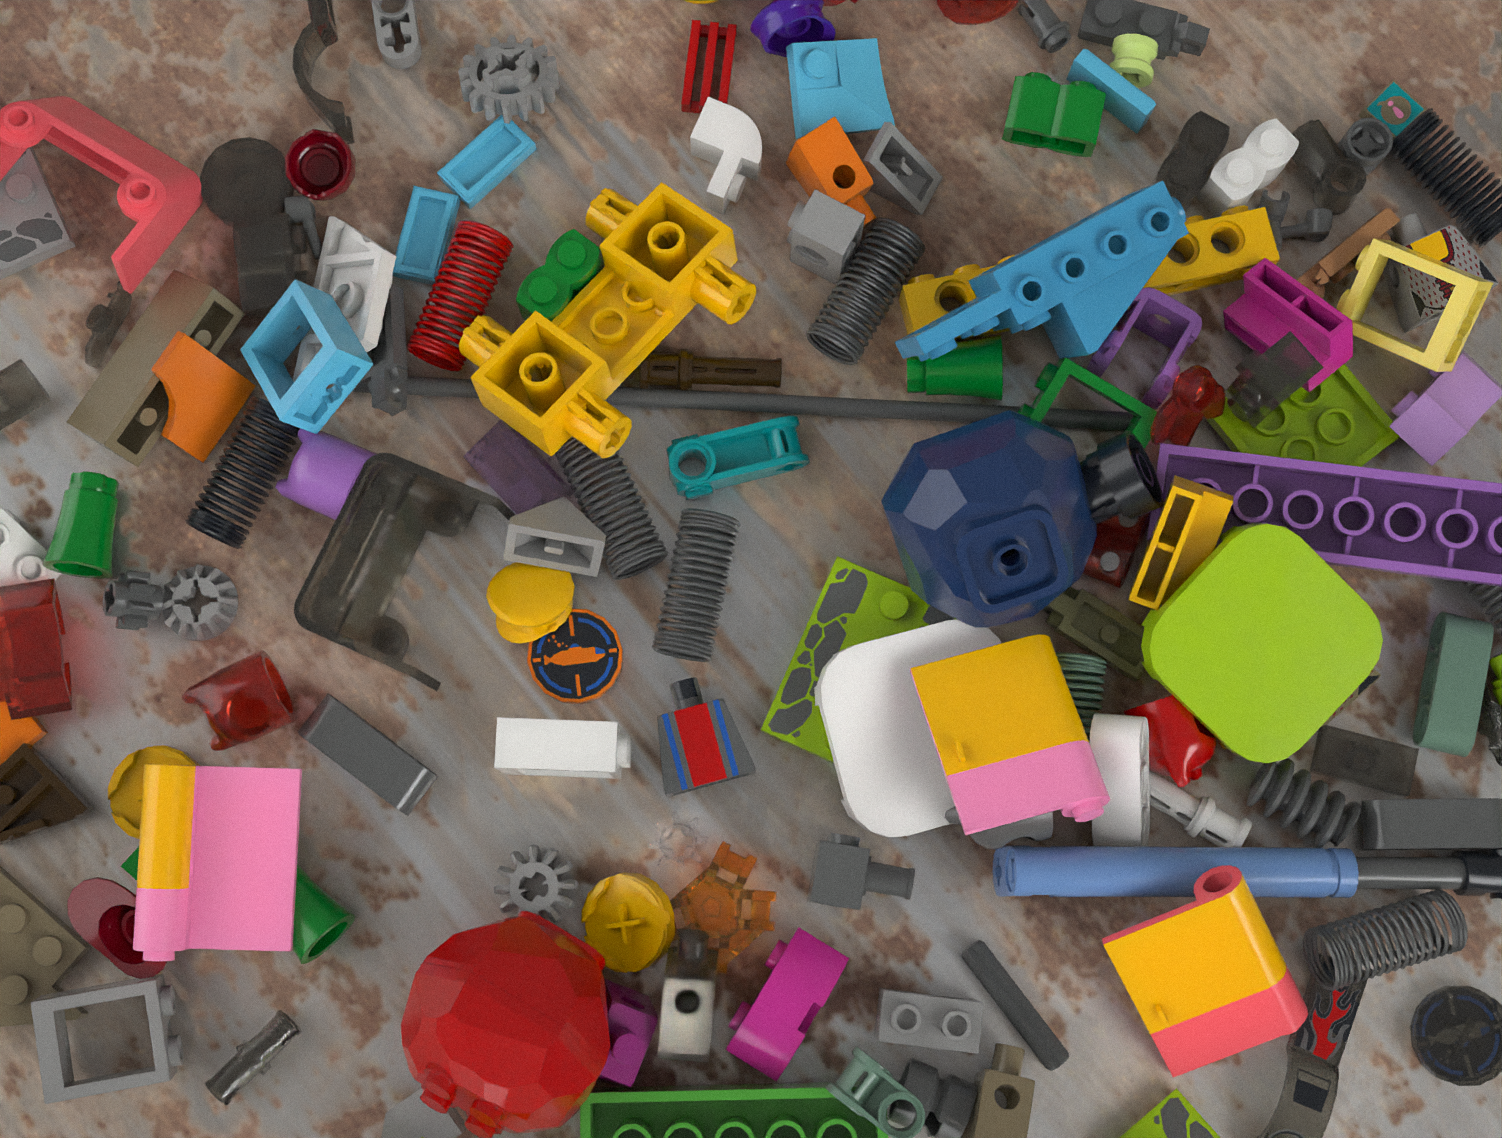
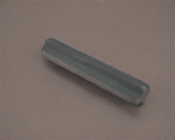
M978 940L972 943L962 952V959L1045 1068L1050 1071L1059 1068L1069 1058L1068 1051L985 942Z

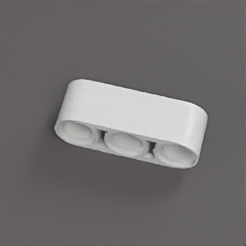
M1095 713L1090 729V746L1108 791L1110 801L1103 806L1104 813L1092 819L1094 846H1147L1150 834L1148 720L1146 717Z

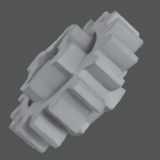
M509 35L506 43H500L496 37L490 38V47L485 48L479 44L474 46L476 57L472 55H465L463 57L464 68H459L458 70L463 101H470L473 113L484 109L486 120L488 121L494 119L497 114L503 115L504 123L508 124L512 119V115H519L523 121H528V111L534 110L542 114L545 112L544 101L554 103L556 100L555 90L560 89L555 56H548L547 46L545 45L534 49L532 38H526L521 44L516 43L514 35Z

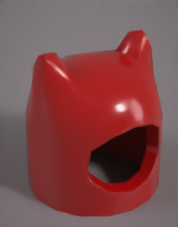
M1173 695L1124 711L1125 715L1146 717L1148 720L1149 770L1159 775L1171 776L1178 787H1185L1190 783V780H1199L1202 777V766L1213 756L1216 748V737Z

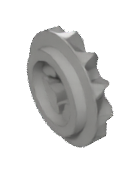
M196 564L194 567L178 570L177 575L169 583L164 584L165 592L162 607L165 618L164 623L177 635L185 639L204 641L215 638L231 625L238 610L236 587L231 579L217 568ZM199 587L203 596L217 600V602H210L209 605L202 606L201 614H198L197 617L193 608L185 606L181 602L193 599Z

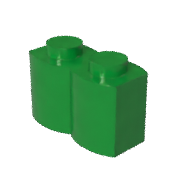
M1030 72L1025 74V76H1015L1002 140L1032 148H1047L1066 155L1091 157L1097 142L1106 93L1097 90L1095 85L1085 81H1073L1069 85H1060L1051 81L1049 76L1038 72Z
M575 229L560 236L551 246L545 265L532 271L519 287L516 303L522 318L527 320L535 310L550 321L559 315L604 268L600 247Z

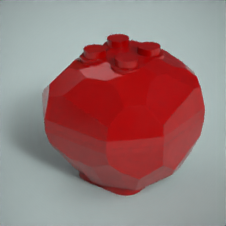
M521 911L517 916L458 932L448 938L425 958L415 973L401 1022L403 1050L409 1071L413 1078L421 1083V1088L424 1090L420 1096L422 1102L442 1114H446L450 1107L455 1108L458 1106L466 1112L468 1117L464 1123L465 1127L480 1138H492L494 1134H501L503 1130L513 1134L559 1128L580 1110V1106L593 1091L606 1064L610 1050L606 985L602 974L606 963L603 956L589 944L529 911Z

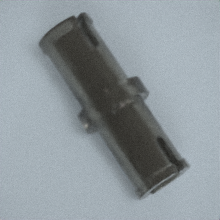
M278 1010L276 1015L249 1042L243 1040L236 1046L238 1052L211 1079L205 1082L207 1089L216 1099L228 1106L232 1102L231 1100L258 1074L265 1075L271 1069L270 1062L296 1036H299L302 1030L286 1013Z

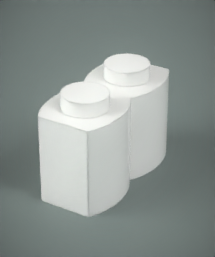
M1277 119L1262 123L1250 133L1240 149L1226 154L1218 161L1202 185L1197 198L1216 217H1221V214L1228 209L1245 206L1256 190L1266 187L1277 178L1297 150L1299 141Z

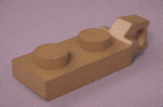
M1385 208L1365 222L1296 280L1323 299L1325 284L1329 282V279L1333 284H1336L1356 268L1352 259L1360 254L1367 245H1371L1373 238L1391 240L1392 238L1388 235L1387 231L1397 224L1400 219L1391 208Z

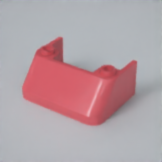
M55 96L17 101L4 106L0 110V181L27 148L45 139L120 184L117 190L119 207L127 217L137 222V224L113 253L111 259L123 289L132 294L202 204L204 194L198 175L188 167L70 97Z

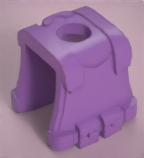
M1146 287L1142 288L1131 303L1130 309H1127L1116 324L1117 329L1111 331L1099 349L1093 353L1086 370L1101 378L1132 327L1138 329L1171 348L1140 401L1152 409H1157L1174 388L1180 372V367L1177 364L1183 358L1187 346L1190 347L1200 333L1202 319L1195 311L1161 291ZM1154 314L1166 318L1171 324L1160 321Z

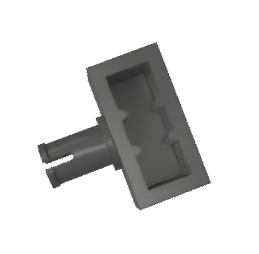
M831 833L828 836V841L820 840L816 844L807 902L860 910L862 897L865 896L866 891L904 897V899L910 900L915 868L908 869L871 862V856H869L870 849L859 847V837Z

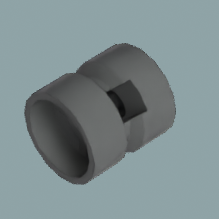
M910 1058L899 1082L914 1093L922 1103L925 1111V1123L923 1126L926 1127L928 1137L961 1138L974 1106L977 1085L952 1074L942 1079L938 1075L937 1068ZM901 1099L893 1101L889 1109L888 1120L904 1127L909 1126L915 1117L913 1104Z

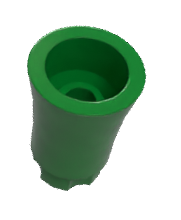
M1001 335L956 342L958 345L956 348L933 360L929 358L920 362L918 356L907 358V393H923L926 391V396H972L1002 401L1003 358Z
M87 471L73 472L71 474L69 487L64 491L54 536L43 561L44 567L75 577L94 579L112 577V546L118 507L116 495L119 482L116 479L107 477L104 474Z
M297 864L293 951L301 964H306L332 947L350 928L355 920V915L329 896Z

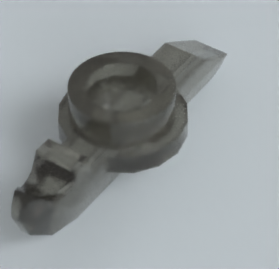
M120 281L117 282V290L107 295V298L111 300L106 307L103 304L95 306L86 320V327L91 330L92 335L85 346V363L93 368L99 366L130 310L132 296L123 289Z
M1486 680L1477 732L1488 737L1489 750L1493 753L1498 765L1502 766V705L1493 702Z

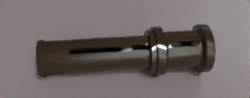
M681 348L679 353L651 352L640 364V389H648L649 385L678 386L679 390L687 391V389H692V384L771 386L780 388L782 359L693 356V351H688V349ZM654 367H669V368H675V370H674V371L653 370V368H654ZM692 368L707 369V372H692ZM715 369L753 370L756 374L717 373Z

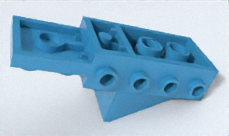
M1163 180L1134 191L968 280L977 298L895 341V344L903 359L918 356L920 362L929 358L933 360L956 348L958 345L954 338L959 335L962 339H965L971 335L975 337L990 329L997 331L1009 328L1011 333L1014 334L1023 329L1028 331L1042 324L1059 359L1090 355L1099 349L1176 241L1189 234L1184 224L1186 222L1185 211L1181 203L1175 197L1170 196Z

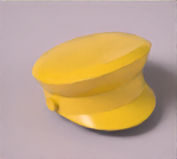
M518 562L507 565L493 576L486 592L489 606L496 614L498 633L509 642L527 643L556 631L572 612L575 586L571 574L566 571Z

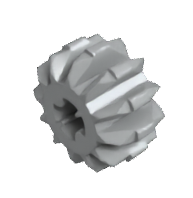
M538 845L529 846L528 863L519 851H513L510 856L517 869L514 871L509 867L501 865L497 870L501 876L510 879L509 885L499 884L494 886L495 894L503 895L510 893L511 896L509 900L499 906L500 911L507 913L518 906L519 910L515 916L521 911H529L543 918V911H546L550 920L554 923L561 922V913L555 905L559 903L566 908H573L575 905V901L572 898L562 895L563 889H576L579 887L578 880L569 879L562 881L561 878L562 875L573 868V864L570 861H565L556 868H553L559 853L554 848H550L547 851L542 863ZM541 873L547 879L542 882L543 885H548L549 887L545 896L536 895L531 900L526 895L531 890L524 888L525 882L528 878L537 879Z

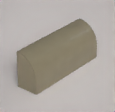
M174 269L71 414L67 423L116 455L139 467L160 437L168 419L169 399L161 380L151 371L156 361L177 331L185 333L216 356L245 315V312L214 287Z

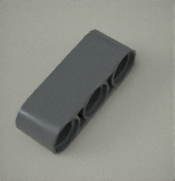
M327 693L298 731V734L407 816H409L438 778L429 768L329 693Z
M1500 798L1381 799L1361 801L1364 850L1502 849V799Z

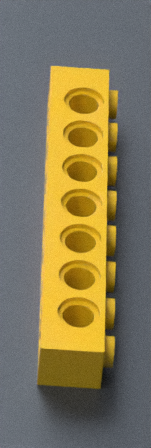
M1237 206L1224 211L1221 217L1204 220L1202 215H1196L1186 218L1184 224L1189 234L1178 239L1171 248L1180 251L1185 257L1186 262L1176 263L1166 255L1143 288H1154L1170 296L1243 280V275L1264 258L1276 265L1280 257L1266 208L1249 210L1248 206ZM1218 239L1225 242L1229 247L1230 253L1217 251L1213 247L1211 240ZM1011 255V256L1005 257V258L1001 259L1000 261H998L997 264H1000V263H1002L1003 261H1005V260H1007V259H1009V258H1011V257H1013V256H1015V255ZM970 264L957 268L953 271V275L935 278L933 274H924L910 279L907 285L902 286L899 297L907 335L949 313L942 308L940 304L941 299L952 297L957 299L961 305H964L977 298L968 280L994 266L980 269L978 264ZM1006 328L997 331L990 329L975 337L971 335L962 339L959 335L954 339L956 342L1010 331V329Z

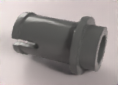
M1024 0L1029 7L1026 8L1024 4H1020L1017 11L1039 38V48L1047 49L1049 53H1054L1064 47L1071 39L1069 23L1067 21L1061 22L1046 0Z

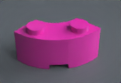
M800 927L797 928L788 944L779 939L764 964L772 970L751 1005L745 1001L741 1002L727 1026L734 1030L735 1033L725 1050L777 1082L805 1038L814 1017L821 1007L824 1006L849 958Z

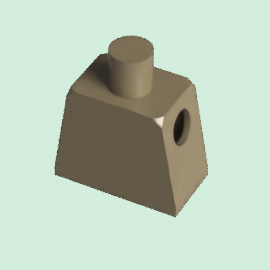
M995 1044L991 1069H983L975 1074L973 1083L977 1085L976 1099L961 1138H1027L1035 1081L1020 1077L1025 1054L1024 1049L1007 1044ZM996 1090L1002 1092L1006 1098L1007 1104L1005 1109L1001 1108L995 1101Z

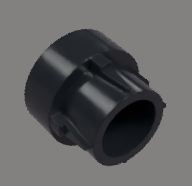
M1127 430L1099 443L1097 450L1086 455V459L1080 462L1091 516L1096 525L1121 514L1123 517L1127 516L1133 520L1163 507V493L1154 467L1142 444L1131 431Z

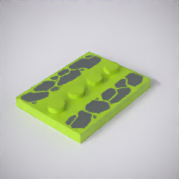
M837 556L760 731L834 764L819 705L815 706L814 687L817 686L822 668L833 657V654L849 646L947 620L958 619L927 604L910 587Z

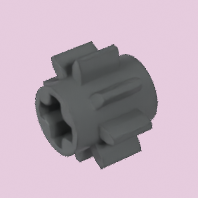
M127 570L126 573L118 574V581L110 580L107 583L103 594V611L106 616L117 617L115 628L139 630L140 628L148 627V620L155 621L159 618L163 607V591L160 585L149 584L151 573Z

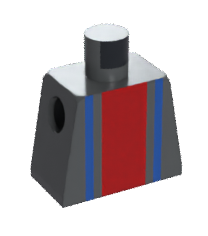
M697 677L670 684L669 687L676 711L657 716L663 788L666 797L669 798L755 774L756 770L753 760L724 699L704 703Z

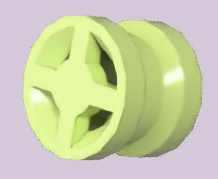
M1122 34L1114 38L1111 51L1115 59L1109 66L1137 88L1146 87L1151 84L1154 75L1151 61L1157 56V42L1141 34Z

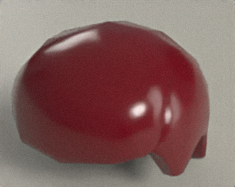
M318 129L309 130L304 136H300L293 141L285 156L286 177L299 194L313 200L326 201L336 198L348 190L355 178L356 158L350 145L336 132Z

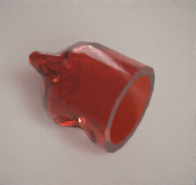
M263 650L217 670L206 679L189 687L181 696L186 704L198 705L201 708L207 724L215 733L209 742L211 749L214 751H222L236 745L252 742L295 722L297 718L295 707L285 682L272 659Z

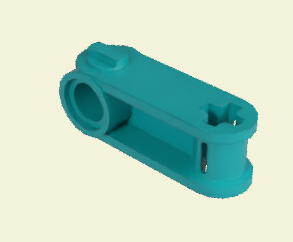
M778 417L703 436L694 434L673 439L671 441L672 445L667 447L666 452L669 460V478L676 488L677 495L685 496L686 500L711 495L713 490L805 467L810 463L808 455L803 454L796 430L800 425L798 417ZM688 458H696L704 463L705 470L697 476H688L680 470L679 466Z

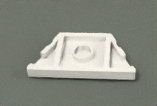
M330 216L313 287L333 297L365 351L369 352L378 345L379 335L383 328V317L389 289L392 285L396 256L348 223L335 216ZM312 327L301 340L293 376L294 382L323 346Z

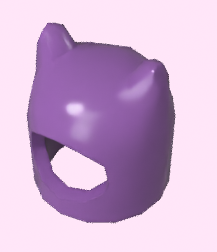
M300 428L297 436L302 445L292 460L288 478L278 480L275 486L282 496L347 526L355 525L365 516L378 493L383 476V459L379 454L323 431L314 434ZM362 472L364 476L362 489L355 498L349 500L352 488Z

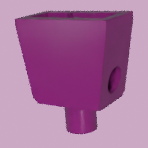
M604 978L610 1029V1050L598 1080L615 1086L631 1087L657 1026L658 1015L648 995Z

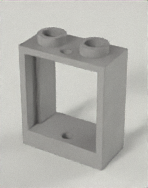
M157 974L150 978H135L45 994L30 1002L45 1104L170 1081L177 1073V1065L183 1064L184 1056L181 1037L179 1034L172 1035L170 1016L176 1014L175 992L172 985L165 986L163 974ZM145 995L155 1066L74 1081L64 1009Z

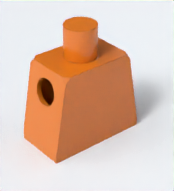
M836 117L831 118L795 142L785 163L809 198L815 189L864 214L863 228L871 224L874 219H877L864 199L874 184L873 180ZM835 183H839L844 189L839 188Z

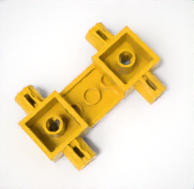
M662 182L639 205H636L610 188H604L600 192L601 194L590 202L585 222L590 230L605 239L599 245L605 267L552 321L535 310L514 333H511L491 317L478 315L474 322L462 331L463 335L459 343V352L479 367L470 378L482 406L551 457L571 436L601 458L612 456L626 441L632 427V421L605 400L697 303L725 323L732 325L747 313L755 299V284L731 269L738 261L733 229Z

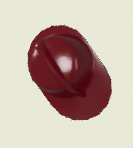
M96 877L83 880L72 889L67 900L69 919L79 935L128 976L144 979L154 977L162 971L168 961L143 960V951L133 950L136 895L126 887L110 879Z

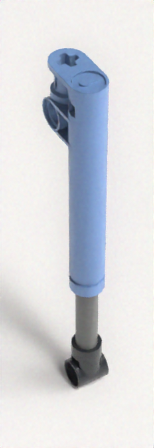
M1009 845L995 850L992 870L994 890L999 897L1049 895V897H1195L1194 884L1203 873L1218 866L1231 865L1237 867L1242 872L1253 897L1325 898L1329 896L1331 898H1350L1357 889L1453 890L1459 896H1482L1485 893H1490V899H1502V849H1487V854L1478 851H1457L1451 857H1355L1352 850L1348 848L1031 847L1030 845Z

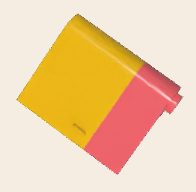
M1231 865L1212 868L1196 880L1194 884L1196 901L1102 938L1103 945L1173 1078L1280 1036L1292 1034L1301 1027L1308 1016V1008L1242 872L1237 867Z

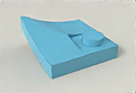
M877 38L791 43L786 46L796 139L802 138L833 117H836L845 134L877 131L881 129L884 122H891L895 126L885 90Z

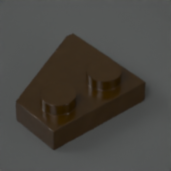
M23 743L0 765V845L89 815L94 810L31 744Z

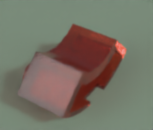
M54 578L0 587V703H7L11 720L72 710L71 669L69 662L64 663L61 635H66Z

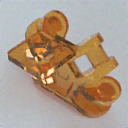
M722 841L710 866L670 900L673 910L680 908L686 927L677 929L675 923V935L672 942L678 940L679 932L684 930L683 938L689 936L688 971L697 972L698 966L716 967L717 973L727 974V965L764 931H775V921H770L771 901L776 902L777 892L743 889L757 861V857L749 854L745 858L731 851V844ZM720 868L738 876L734 884L716 876ZM742 899L751 900L750 920L741 919ZM700 937L719 938V948L699 946Z

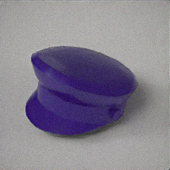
M774 0L756 15L750 27V31L760 40L766 53L787 57L786 46L791 43L833 41L836 34L834 26L822 13L824 5L822 0Z

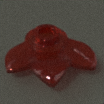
M1201 365L1191 366L1181 372L1175 379L1172 387V396L1160 407L1151 427V440L1155 445H1160V443L1168 439L1173 445L1189 446L1203 418L1211 419L1223 414L1226 397L1225 389L1212 377L1210 370Z

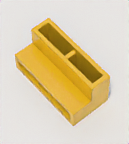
M1174 475L1164 505L1161 508L1131 585L1128 600L1158 611L1160 604L1163 605L1214 551L1233 504V496Z

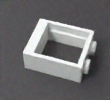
M497 717L494 768L506 775L621 779L622 768L631 767L632 739H629V734H624L618 722Z

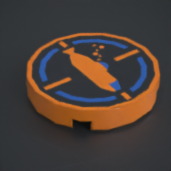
M572 609L566 621L556 631L529 642L527 663L533 680L546 695L562 703L585 704L601 698L617 681L622 671L623 648L617 631L604 617L588 609Z

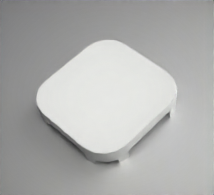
M947 620L849 646L833 654V657L822 668L817 686L814 687L815 706L819 705L844 798L841 802L848 817H851L866 831L884 837H902L950 824L944 817L946 811L953 808L955 804L910 673V668L1001 644L999 637L989 628L973 627L960 620Z

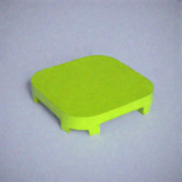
M1256 522L1239 527L1233 526L1219 536L1222 542L1158 611L1153 609L1149 611L1141 624L1144 626L1141 643L1144 661L1141 663L1151 678L1159 681L1221 742L1220 745L1249 761L1271 763L1284 760L1299 750L1369 676L1380 658L1383 637L1380 622L1370 606L1300 536L1286 527Z

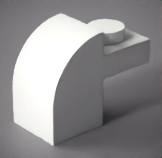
M708 97L690 136L691 155L718 165L706 191L707 208L724 214L730 201L737 203L745 186L746 177L759 181L762 168V140L757 126L747 114L738 108Z

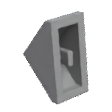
M884 122L863 159V164L874 183L869 191L916 215L923 214L943 178L891 122Z
M563 496L510 517L503 560L598 577L606 535Z

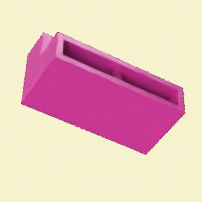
M1266 258L1243 275L1245 293L1223 310L1226 330L1308 392L1312 391L1353 357V321Z

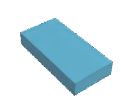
M1084 48L1074 59L1066 80L1070 83L1073 81L1089 82L1095 85L1097 90L1106 93L1103 108L1138 134L1156 106L1155 101L1088 49Z
M500 115L441 168L437 174L439 179L455 195H458L460 200L469 209H472L537 150L536 144L512 120L509 124L504 123L503 115Z
M417 186L413 187L395 254L394 277L429 285L436 283L434 278L439 275L438 270L442 268L440 263L445 260L444 255L449 247L461 201L458 195Z

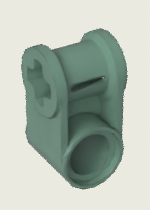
M855 1046L852 1050L854 1056L852 1061L836 1082H829L825 1088L859 1116L867 1118L892 1138L915 1137L925 1123V1111L922 1103L914 1093L894 1079L891 1072L859 1047ZM867 1071L866 1076L860 1082L858 1087L854 1091H851L852 1087L858 1081L863 1072ZM899 1099L911 1102L915 1109L913 1122L904 1128H895L886 1119L888 1106L893 1101Z

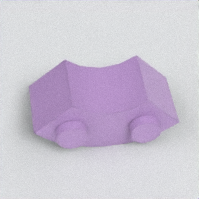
M1464 350L1460 353L1451 372H1435L1430 369L1428 373L1434 379L1418 395L1411 390L1391 409V412L1397 417L1389 427L1431 466L1463 438L1478 419L1502 397V385Z

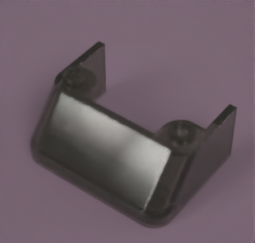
M392 453L376 454L364 463L294 604L295 618L301 627L383 668L438 691L441 682L416 667L402 662L409 646L408 632L400 622L385 614L426 531L441 537H453L466 529L475 511L506 524H509L510 517L516 514L498 497Z

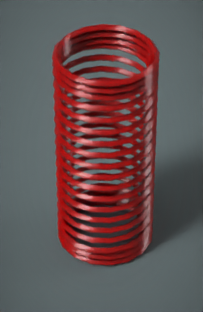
M462 220L457 223L458 226L453 233L454 238L450 241L451 246L447 248L448 253L444 255L445 260L440 263L442 268L438 270L439 275L434 278L436 283L431 285L432 291L428 293L429 298L425 300L426 306L421 308L423 313L418 316L420 321L415 323L417 328L412 331L413 335L410 336L409 344H407L409 352L419 359L439 368L456 372L463 370L462 366L465 365L464 362L467 361V358L459 352V347L443 342L430 334L445 338L459 345L460 339L447 335L433 326L462 337V331L447 326L437 319L447 321L463 329L469 327V325L449 318L439 311L449 313L471 324L474 322V318L451 310L441 303L451 305L475 317L486 314L484 308L489 307L487 301L493 299L490 293L495 292L494 286L499 284L497 278L502 276L500 271L505 269L503 264L508 262L507 258L512 252L511 249L514 248L512 241L498 230L471 220ZM460 249H462V250H467L468 252H470V253H472V254H474V255H476V256H478V257H480V258H482V259H485V260H487V261L496 263V264L499 265L500 267H495V266L489 264L488 262H486V261H484V260H481V259H479V258H477V257H474V256L465 254V253H464L463 251H461ZM457 257L465 258L478 266L494 271L496 274H491L482 268L463 262ZM455 265L463 266L474 273L490 278L494 282L487 281L475 274L461 270ZM452 272L461 274V275L465 276V277L468 278V279H471V280H473V281H475V282L484 284V285H486L487 287H489L490 289L482 288L481 286H479V285H477V284H475V283H473V282H470V281H468V280H466V279L459 278V277H457L455 274H453ZM449 280L457 281L471 289L484 293L486 296L478 295L473 291L457 286ZM447 288L455 289L467 296L480 300L484 304L476 303L466 297L455 294ZM443 295L453 297L463 303L474 306L480 311H475L464 305L453 302Z

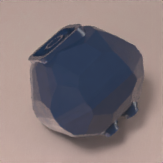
M1012 410L912 444L881 500L911 590L927 604L973 627H993L1035 616L1080 579L1097 536V526L1091 516L1083 474L1075 445L1070 436Z

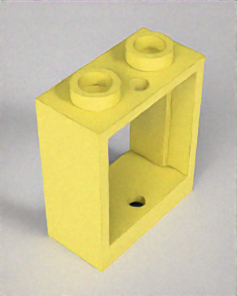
M1373 238L1371 245H1367L1361 251L1356 262L1358 274L1351 289H1347L1341 296L1336 309L1353 321L1354 336L1435 372H1451L1490 292L1493 282L1393 241ZM1389 258L1456 285L1426 349L1361 322Z

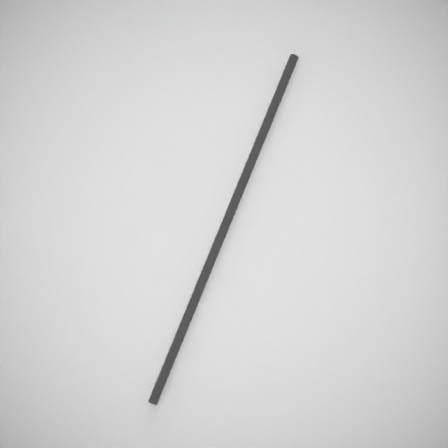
M408 376L407 380L403 382L408 390L407 395L479 398L471 379ZM361 380L352 390V392L370 393L368 385L361 382ZM618 387L605 400L611 405L966 423H974L1008 410L1018 412L1021 407L699 390L684 391L658 388L640 389L638 387ZM1049 408L1041 423L1050 427L1125 430L1134 415L1122 411Z

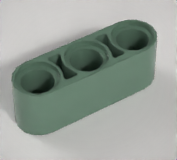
M1442 611L1437 615L1429 638L1414 721L1413 743L1415 746L1461 757L1468 756L1472 750L1478 729L1493 643L1494 630L1492 623Z

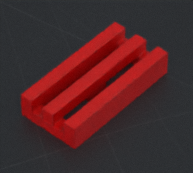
M692 20L681 100L682 112L701 114L707 98L710 97L717 39L726 40L718 101L728 104L737 24L719 27V22L701 25V20ZM700 37L708 38L700 101H692Z

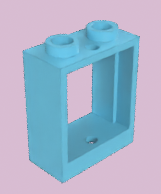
M296 279L240 349L279 420L314 434H318L373 366L372 360L333 297ZM312 327L323 346L294 382L283 363ZM334 384L333 387L326 389L328 385Z

